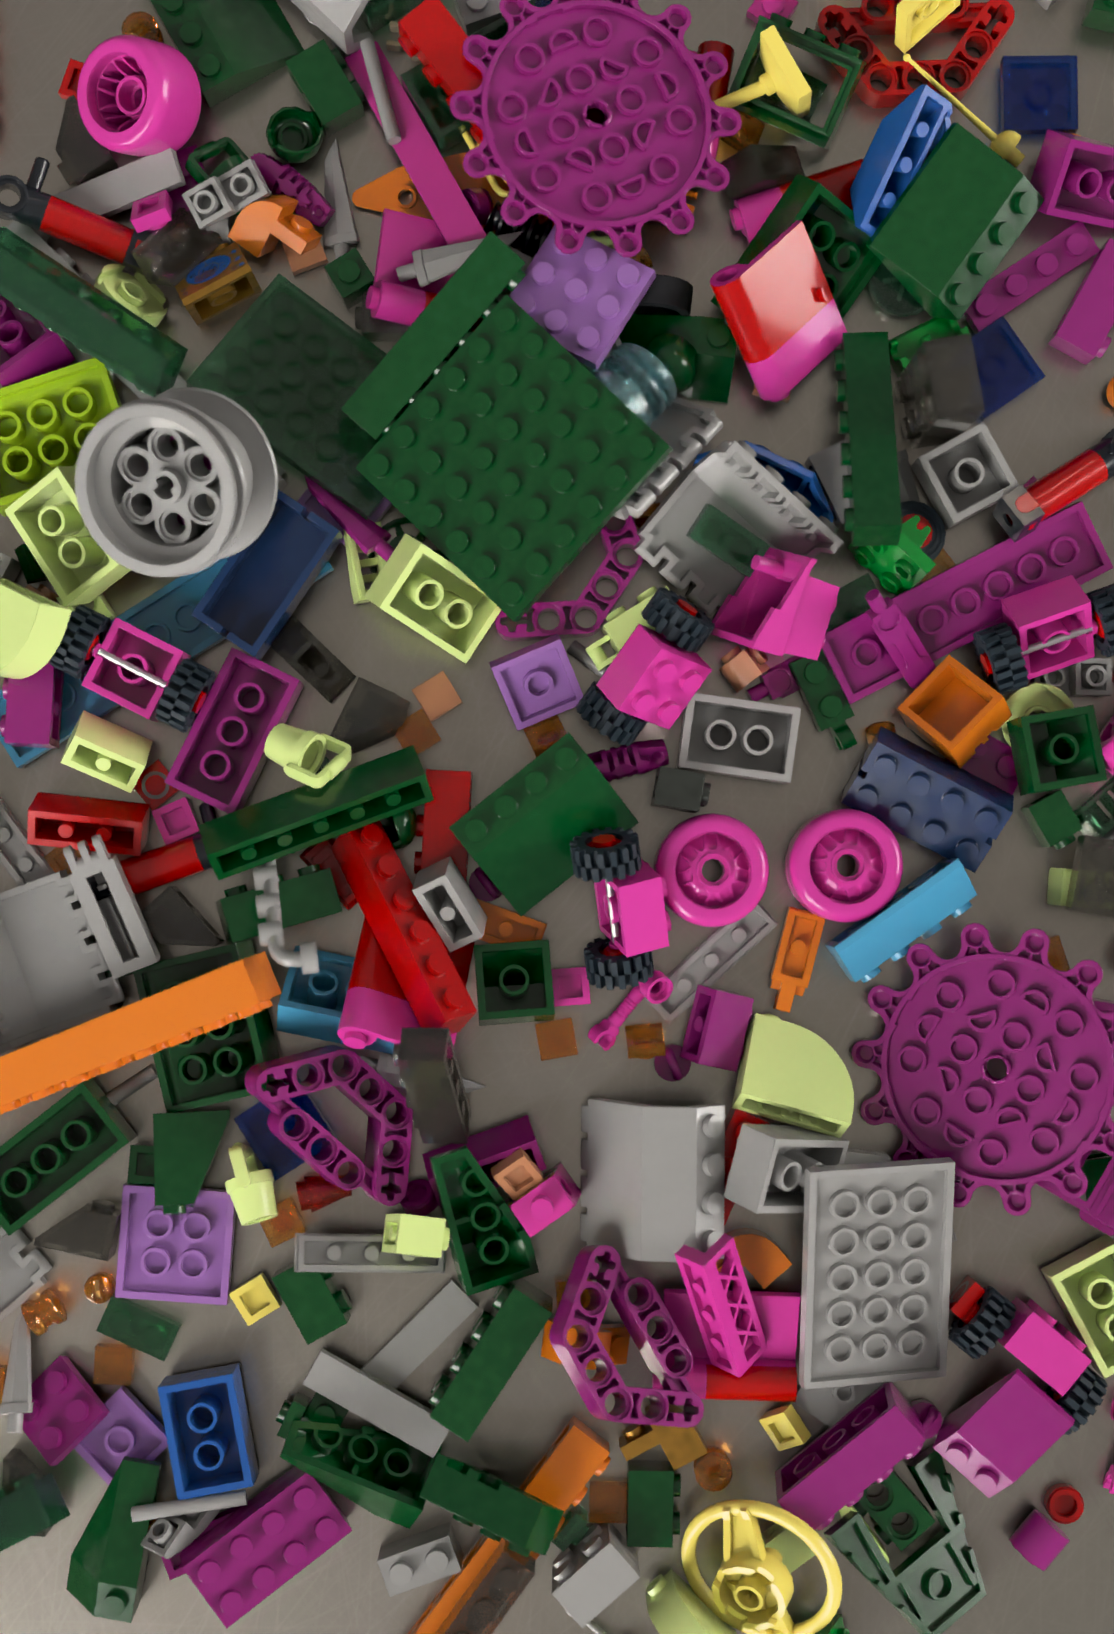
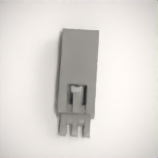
M97 834L91 837L96 852H91L87 841L84 839L77 842L82 857L77 858L71 845L64 847L63 853L71 869L68 877L113 979L157 963L161 955L117 855H109L101 835ZM94 876L98 884V890L109 887L112 895L97 901L88 878Z

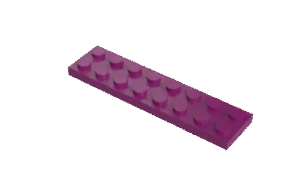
M1079 501L1044 519L1033 532L1014 543L1008 537L890 599L900 606L931 659L935 661L972 642L975 632L1002 623L1001 599L1073 575L1078 584L1082 585L1114 567L1083 502ZM866 611L826 631V640L822 648L849 704L903 677L870 625L871 620Z

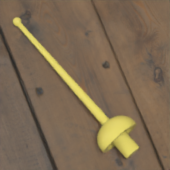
M904 54L903 60L909 62L991 141L990 149L1004 160L1006 159L1014 167H1017L1024 160L1025 155L1016 148L1021 139L1019 133L1007 130L997 135L912 60L910 54Z

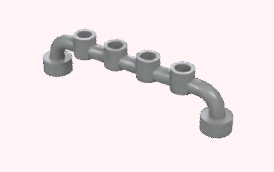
M277 860L262 864L259 868H253L256 891L263 890L264 895L255 896L258 919L266 918V923L258 924L260 946H268L271 957L278 964L286 967H302L303 975L319 973L315 941L299 943L300 951L297 952L288 951L284 947Z

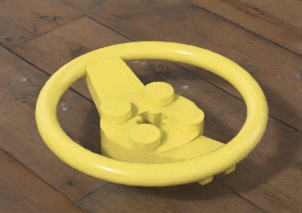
M726 1500L703 1509L692 1519L685 1530L681 1545V1560L686 1578L696 1596L717 1617L731 1627L746 1634H815L826 1627L837 1613L842 1598V1577L837 1561L820 1535L806 1522L789 1511L756 1500ZM757 1517L775 1522L793 1532L809 1546L822 1565L827 1582L826 1598L820 1610L805 1621L794 1624L787 1611V1606L794 1593L793 1578L786 1565L782 1563V1555L774 1548H765ZM723 1518L724 1559L712 1584L711 1591L699 1571L696 1559V1546L702 1531L714 1521Z

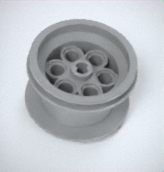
M187 387L173 389L153 398L131 401L113 410L91 430L85 439L75 469L77 504L84 524L93 539L106 554L122 566L137 573L153 577H177L194 574L208 568L219 559L230 557L247 548L260 536L271 519L278 492V473L274 453L257 421L232 399L220 393L202 388ZM171 435L177 440L178 451L174 450L171 446ZM204 455H206L211 461V471H209L203 463ZM207 494L213 498L215 510L209 507L206 499ZM178 514L183 517L185 526L178 522Z

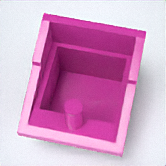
M763 546L760 553L752 558L751 567L734 596L728 594L714 617L712 623L715 624V628L711 634L781 657L786 653L818 660L820 650L825 644V634L831 615L837 605V595L840 587L809 576L817 562L816 559Z

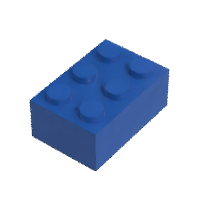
M239 1363L166 1376L157 1388L177 1499L184 1500L253 1487L259 1475Z

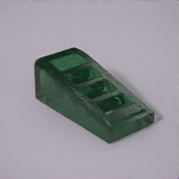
M1113 775L1073 809L1083 827L1080 830L1081 833L1090 842L1102 838L1114 827V799L1107 793L1110 790L1114 794ZM1098 800L1111 814L1110 817L1097 805L1096 802Z

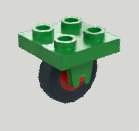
M913 500L901 502L902 530L899 545L852 546L851 543L847 547L853 553L854 559L861 566L868 568L880 580L885 590L895 595L912 589L935 567L936 563L933 560L939 555L945 544L946 531L943 520L934 509L925 503Z

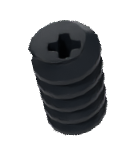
M497 201L483 229L486 235L496 230V236L523 231L510 246L516 249L522 244V253L529 256L533 251H536V255L551 232L553 221L547 218L540 224L539 214H535L522 225L510 226L501 216L503 202Z

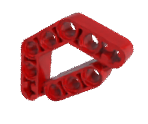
M862 0L860 7L854 8L829 5L819 13L814 29L827 36L824 44L838 49L839 42H842L861 51L860 54L864 59L863 61L866 62V66L854 92L863 103L872 108H896L916 90L908 84L907 80L912 78L920 80L922 84L928 85L943 96L909 62H889L868 36L895 35L897 4L902 0ZM961 0L960 5L956 8L957 13L949 14L929 32L948 33L955 29L968 28L950 56L942 60L915 61L959 101L963 99L1004 40L1014 21V9L1006 0H990L983 3H969V0ZM877 7L884 15L874 17L867 9ZM995 19L998 23L989 34L985 29L988 23ZM974 47L978 49L981 57L970 56L965 48ZM830 62L845 79L848 69ZM953 77L957 79L961 87L952 88L948 86L944 78ZM880 80L885 83L887 89L884 91L875 90L870 82Z

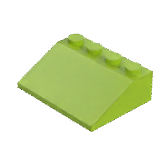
M102 355L0 388V514L4 517H7L5 509L57 466H76L81 447L91 430L113 410L122 406Z

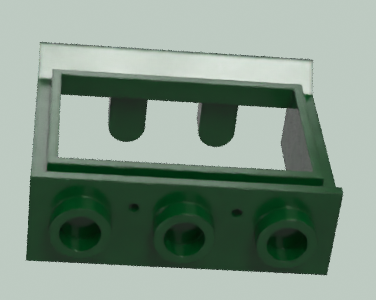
M772 12L770 19L760 15L728 94L745 87L760 51V33L772 25L775 26L784 42L846 68L848 72L823 128L758 99L734 107V109L819 147L829 149L866 66V62L859 59L861 51L840 42L838 49L824 44L827 36L806 27L804 34L790 29L793 21Z

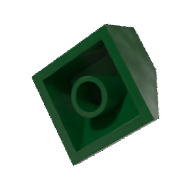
M1094 705L1029 715L1007 722L1020 796L1108 780Z
M549 939L474 945L479 1026L554 1020L555 1008Z

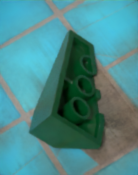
M632 314L619 337L629 366L637 374L641 375V357L646 345L654 336L665 333L682 336L696 350L695 368L697 371L692 384L689 385L687 390L679 393V395L693 401L719 404L728 403L737 344L726 319L704 316Z
M465 1145L429 1157L443 1219H446L445 1227L450 1230L449 1246L456 1273L466 1295L470 1296L538 1273L539 1270L530 1237Z
M293 1420L280 1457L372 1514L410 1529L424 1509L426 1500L419 1496L434 1461L441 1451L442 1444L435 1457L432 1458L386 1431H375L374 1427L362 1426L361 1429L340 1428L338 1424Z
M124 1456L71 1555L66 1589L95 1617L131 1623L142 1598L149 1552L140 1543L153 1525V1519L132 1522L131 1506L156 1503L161 1462Z

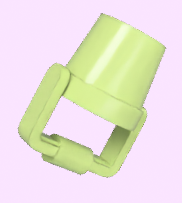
M279 723L270 731L264 748L265 756L284 767V772L287 776L312 788H321L328 781L334 779L352 758L351 746L325 733L319 734L315 731H306L284 723ZM326 749L339 754L327 763L318 774H315L323 763Z
M235 1143L231 1148H228L235 1178L226 1181L225 1187L227 1194L232 1199L241 1225H252L278 1216L272 1169L259 1170L253 1149L244 1143Z

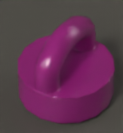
M484 188L463 189L462 193L479 223L486 225L493 210L490 194Z
M481 867L476 868L472 872L469 879V888L477 899L493 901L502 895Z
M671 1043L660 1047L653 1061L658 1075L664 1080L671 1082L680 1081L686 1077L691 1067V1061L680 1057L682 1046Z
M425 1179L409 1182L406 1196L400 1202L406 1214L425 1216L431 1213L439 1205L430 1182Z
M918 1399L912 1401L910 1404L919 1413L925 1439L934 1437L942 1426L940 1411L928 1400Z

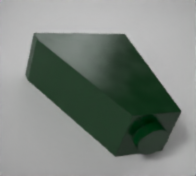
M230 1110L153 1114L155 1209H163V1215L186 1214L187 1207H194L229 1124Z

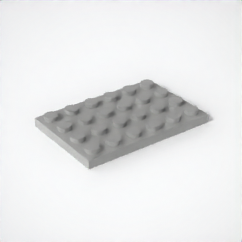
M950 1157L805 1167L799 1385L803 1390L946 1377L955 1161Z

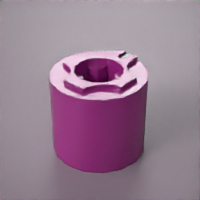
M1035 1508L1009 1538L1013 1547L1028 1562L1042 1571L1049 1567L1070 1541L1060 1528Z

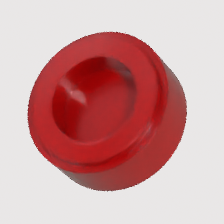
M1057 1483L1046 1491L1044 1507L1054 1521L1061 1524H1070L1078 1520L1082 1515L1084 1501L1075 1487L1067 1483Z

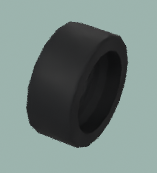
M656 274L655 280L633 314L690 316L693 286L688 281L677 277Z

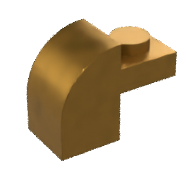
M669 1404L668 1411L678 1413L683 1412V1409ZM650 1405L644 1407L645 1414L649 1411ZM632 1424L624 1429L622 1432L623 1436L619 1437V1447L626 1461L661 1444L674 1471L708 1453L706 1444L696 1425L683 1428Z

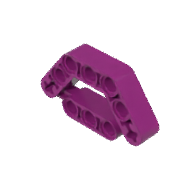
M632 516L625 520V525L620 530L613 531L605 525L599 531L607 556L577 600L534 603L527 611L533 612L532 625L534 632H527L528 624H518L515 628L516 631L509 632L506 625H501V622L508 620V616L501 610L494 621L500 637L506 641L514 642L543 640L555 634H559L560 639L583 638L595 635L643 563V558L637 552L635 553L638 560L630 566L622 565L616 555L623 548L633 550L640 540L639 535L636 534L637 529ZM602 579H610L616 584L617 591L610 597L601 596L596 590L597 583ZM584 609L592 611L596 615V623L589 628L579 626L575 620V616L579 611ZM544 612H553L559 617L560 622L555 629L545 630L539 625L538 619ZM525 613L519 621L528 620L527 614Z
M328 1045L258 1063L247 1071L245 1076L247 1091L271 1110L267 1121L269 1130L326 1181L343 1190H353L359 1187L371 1199L387 1206L397 1205L404 1199L408 1186L414 1116L413 1107L409 1100L354 1051L337 1045ZM342 1055L344 1065L339 1072L334 1073L333 1062L337 1056ZM307 1064L309 1068L308 1076L304 1081L298 1082L297 1071L302 1065ZM267 1076L283 1080V1082L278 1080L268 1082L266 1090L261 1088V1084L267 1082ZM369 1079L370 1089L366 1095L361 1096L359 1092L360 1085L364 1080ZM336 1087L368 1116L364 1164L355 1154L289 1098ZM395 1102V1115L387 1119L386 1110L390 1104ZM294 1114L296 1119L295 1126L292 1130L285 1133L283 1128L284 1121L288 1116ZM321 1138L323 1143L322 1149L317 1155L312 1156L311 1146L314 1141ZM392 1140L393 1149L388 1156L384 1157L383 1147L388 1141ZM348 1162L349 1171L347 1175L339 1179L338 1170L340 1166Z
M589 1245L582 1248L573 1264L550 1328L549 1338L552 1347L590 1414L601 1420L618 1423L683 1428L694 1427L699 1424L703 1418L704 1405L701 1398L694 1394L685 1378L693 1367V1356L654 1285L644 1277H628L621 1265L619 1253L612 1246ZM596 1256H597V1260L602 1263L600 1269H599V1264L595 1263V1258H596ZM590 1277V1280H596V1282L587 1281V1278ZM632 1285L637 1289V1298L633 1304L628 1298V1291ZM586 1289L590 1294V1303L584 1309L580 1303V1296ZM610 1298L647 1366L658 1377L664 1389L626 1386L597 1335ZM653 1318L656 1330L650 1337L647 1332V1324ZM574 1326L577 1331V1340L570 1346L567 1341V1332L570 1327ZM671 1351L674 1355V1364L669 1370L666 1365V1357ZM590 1360H593L596 1365V1372L589 1379L586 1374V1366ZM612 1393L615 1398V1405L612 1411L608 1413L605 1408V1401L608 1395ZM645 1397H648L650 1408L647 1414L643 1415L641 1403ZM669 1404L683 1405V1412L668 1411Z

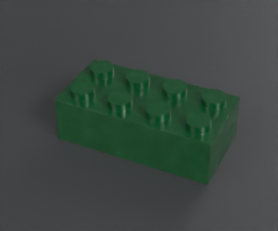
M93 1078L80 1083L0 1146V1225L8 1236L27 1224L137 1137V1134L109 1101Z
M524 1278L498 1286L492 1297L494 1299L491 1304L493 1308L489 1313L485 1310L482 1311L472 1327V1330H474L470 1336L472 1340L469 1344L464 1341L460 1344L451 1359L453 1362L449 1368L451 1372L448 1376L442 1373L430 1391L432 1394L428 1402L432 1406L429 1417L466 1442L470 1440L553 1313V1298Z

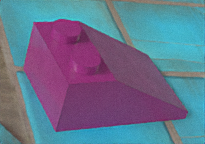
M1047 129L1030 181L1044 199V202L1037 211L1046 215L1114 228V145Z
M6 268L0 272V384L6 387L64 368L76 360L10 271Z
M1017 1368L947 1415L943 1420L932 1448L984 1495L990 1498L1013 1484L1074 1425L1075 1419Z

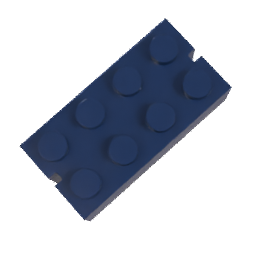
M278 489L275 508L266 528L251 545L229 557L191 615L261 661L344 536L340 530L312 511L309 513L303 505Z
M880 726L867 748L863 760H860L847 782L841 803L852 809L875 816L888 828L949 860L951 858H958L964 868L975 873L992 847V838L994 840L997 839L1013 814L1014 796L962 768L959 769L951 762Z

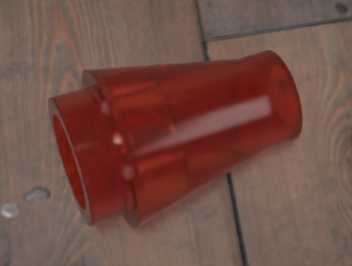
M347 1174L338 1175L339 1179H341ZM304 1176V1180L295 1182L301 1211L311 1210V1213L340 1199L352 1196V1190H343L326 1181L322 1176Z

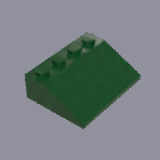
M149 0L175 48L193 66L198 76L201 93L210 108L286 66L285 61L304 51L276 0Z
M952 123L866 245L931 317L959 321L1044 202V199L1024 174L960 124Z
M797 174L736 264H749L795 221L802 220L843 319L882 262L866 245L871 236L855 226L853 210L819 182ZM714 295L710 302L717 306L719 309H721L717 301V298Z
M568 732L451 825L449 829L518 914L522 916L574 875L570 841H573L575 836H581V833L585 831L592 833V829L599 828V831L605 830V827H612V830H615L617 827H624L625 831L633 828L639 822L596 765Z
M252 939L159 961L134 971L133 974L139 999H145L255 955ZM268 1008L242 1019H239L238 1016V1020L153 1054L167 1113L181 1112L251 1096L245 1087L247 1071L258 1063L280 1058ZM267 1076V1082L261 1084V1088L266 1090L268 1082L275 1080L283 1082V1080Z

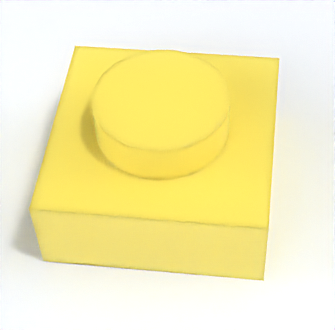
M263 1272L229 1293L248 1326L282 1305Z
M792 1404L767 1411L759 1419V1422L778 1451L803 1445L812 1436Z

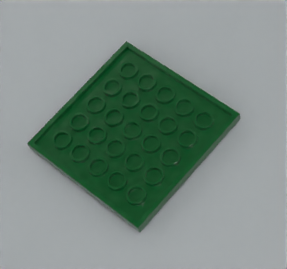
M506 294L355 468L512 621L518 622L670 454L673 448Z

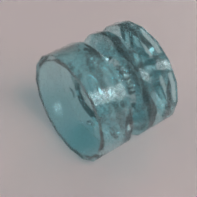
M623 343L617 346L611 352V355L603 360L600 368L592 372L597 379L649 427L654 420L662 416L664 410L668 409L677 397L676 385L670 372L652 353L636 344Z

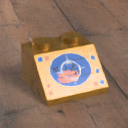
M237 242L231 245L223 243L216 246L209 252L210 256L199 262L194 260L186 262L178 267L176 274L170 276L181 301L197 325L262 291Z

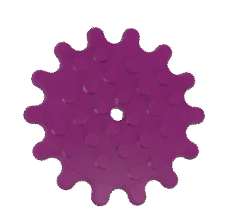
M501 0L499 9L507 22L508 32L503 38L498 40H491L478 34L466 38L462 47L463 55L468 62L480 70L483 75V81L477 89L454 93L450 99L449 107L455 118L474 123L483 132L482 143L468 151L464 156L463 167L467 174L472 178L495 175L502 178L509 186V195L501 206L503 220L510 226H519L535 214L549 217L556 227V247L564 254L577 253L581 249L587 233L592 230H598L606 233L611 238L615 250L620 256H636L642 248L641 228L643 224L650 220L662 223L673 234L685 235L689 233L694 226L695 220L694 215L687 206L686 194L694 187L703 188L711 192H719L727 187L730 181V174L725 166L712 157L710 145L715 138L737 134L741 128L742 120L739 113L734 109L718 106L711 100L709 88L714 81L721 79L726 74L728 62L720 52L710 51L704 54H695L686 48L683 37L692 19L687 7L682 4H673L666 8L663 13L652 16L641 10L638 0H552L546 7H535L527 0ZM590 108H598L605 114L606 121L603 125L593 123L590 119H586V111Z
M971 923L963 928L961 932V951L953 959L946 960L940 958L929 945L924 943H917L911 946L906 954V960L914 976L911 986L904 991H897L885 985H878L873 987L868 994L870 1008L884 1019L885 1031L883 1035L876 1040H861L852 1047L851 1055L854 1063L860 1067L874 1070L881 1079L879 1093L868 1098L861 1105L860 1113L863 1120L870 1125L891 1123L901 1130L903 1142L894 1154L893 1161L950 1157L955 1161L953 1207H964L970 1202L976 1188L988 1185L994 1187L999 1192L1004 1209L1014 1216H1021L1027 1213L1031 1207V1190L1033 1185L1042 1180L1053 1182L1065 1196L1070 1198L1082 1196L1088 1188V1180L1080 1164L1084 1153L1089 1150H1100L1110 1156H1114V1122L1111 1117V1109L1114 1105V1012L1104 1013L1095 1007L1093 1003V992L1103 978L1101 966L1094 960L1087 959L1082 960L1068 971L1055 969L1048 961L1049 937L1044 931L1036 928L1029 929L1023 933L1019 945L1011 952L997 950L991 943L987 928L980 923ZM990 1059H1003L1007 1067V1075L1005 1077L994 1078L989 1074L987 1064Z

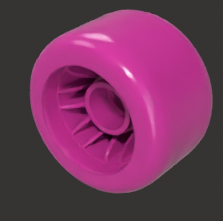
M117 35L101 42L87 57L79 76L77 101L82 122L96 142L106 149L117 153L145 157L163 152L169 148L178 151L187 143L199 120L201 88L193 66L174 47L135 35Z
M837 809L812 817L796 831L786 852L785 873L792 894L806 910L827 920L856 922L877 914L893 899L902 879L903 857L896 837L881 820L860 810ZM845 854L851 856L855 861V870L847 877L841 875L837 869L838 859Z
M701 814L680 822L663 838L654 860V870L664 877L667 885L668 894L664 897L665 905L681 919L704 927L730 925L747 916L762 899L769 878L768 858L761 840L746 824L723 814ZM710 859L717 860L722 866L721 877L712 882L706 880L702 874L703 864Z

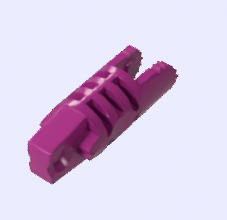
M258 152L250 156L258 166L273 195H287L299 201L294 210L295 214L306 218L317 227L323 228L328 223L335 209L313 184L289 164L283 165L271 155Z
M664 739L633 742L630 746L620 745L618 748L611 747L610 750L605 751L603 749L587 754L608 782H612L613 779H623L622 777L625 776L627 778L632 777L634 774L641 775L669 764V756Z

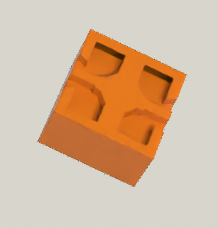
M948 655L897 708L908 728L959 769L976 753L975 749L980 743L984 745L989 740L987 736L992 731H997L1012 716L1004 696L951 655Z

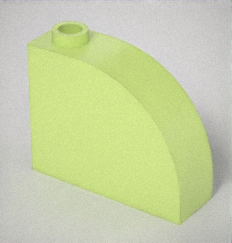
M1 577L0 677L23 679L38 672L52 658L65 634L72 610L9 579Z
M756 1013L747 1027L732 1108L841 1138L852 1123L854 1091L850 1075L840 1056L825 1040L812 1031L783 1021L773 1014Z
M672 1569L665 1576L662 1574L656 1576L647 1587L646 1603L648 1614L659 1634H736V1631L717 1617L696 1596L692 1588Z

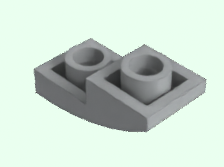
M248 159L219 177H210L183 193L182 196L199 229H204L242 211L247 205L270 196L271 192L255 161Z
M1090 658L1030 679V683L1041 682L1054 685L1065 692L1068 697L1112 696V658Z
M221 1509L158 1518L140 1545L169 1559L191 1544L208 1527Z

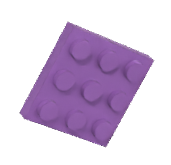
M554 225L525 271L527 275L511 292L509 297L579 362L597 371L655 280V270L630 257L620 256L616 250L588 236H585L583 245L577 253L564 254L556 247V227Z
M123 1184L115 1298L228 1305L236 1210L230 1195L227 1194V1190L202 1188L194 1207H187L186 1214L163 1215V1209H155L154 1185Z

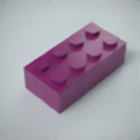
M231 647L164 783L228 814L244 808L268 759L264 752L266 739L276 725L286 723L304 687L303 683L299 679Z
M885 1382L775 1472L777 1502L784 1510L799 1517L814 1530H823L833 1521L836 1512L845 1505L851 1507L862 1498L867 1487L874 1482L880 1483L887 1479L894 1469L893 1466L903 1458L910 1459L922 1449L923 1442L926 1439L919 1413L892 1382Z
M294 1466L248 1501V1505L240 1507L180 1553V1560L184 1572L227 1629L348 1535L352 1529L346 1516L322 1483Z

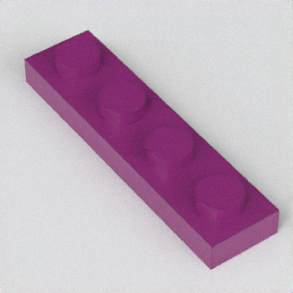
M1077 221L985 283L964 313L966 321L974 334L980 332L1100 252L1083 222Z

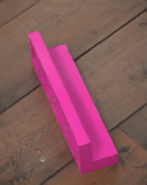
M724 1233L705 1253L684 1244L675 1253V1257L711 1364L740 1378L768 1347L732 1236ZM725 1254L721 1272H718L715 1262ZM730 1280H733L734 1286L730 1300H727L726 1294ZM739 1308H742L743 1313L740 1323L736 1327L735 1322ZM748 1335H750L753 1344L744 1352Z

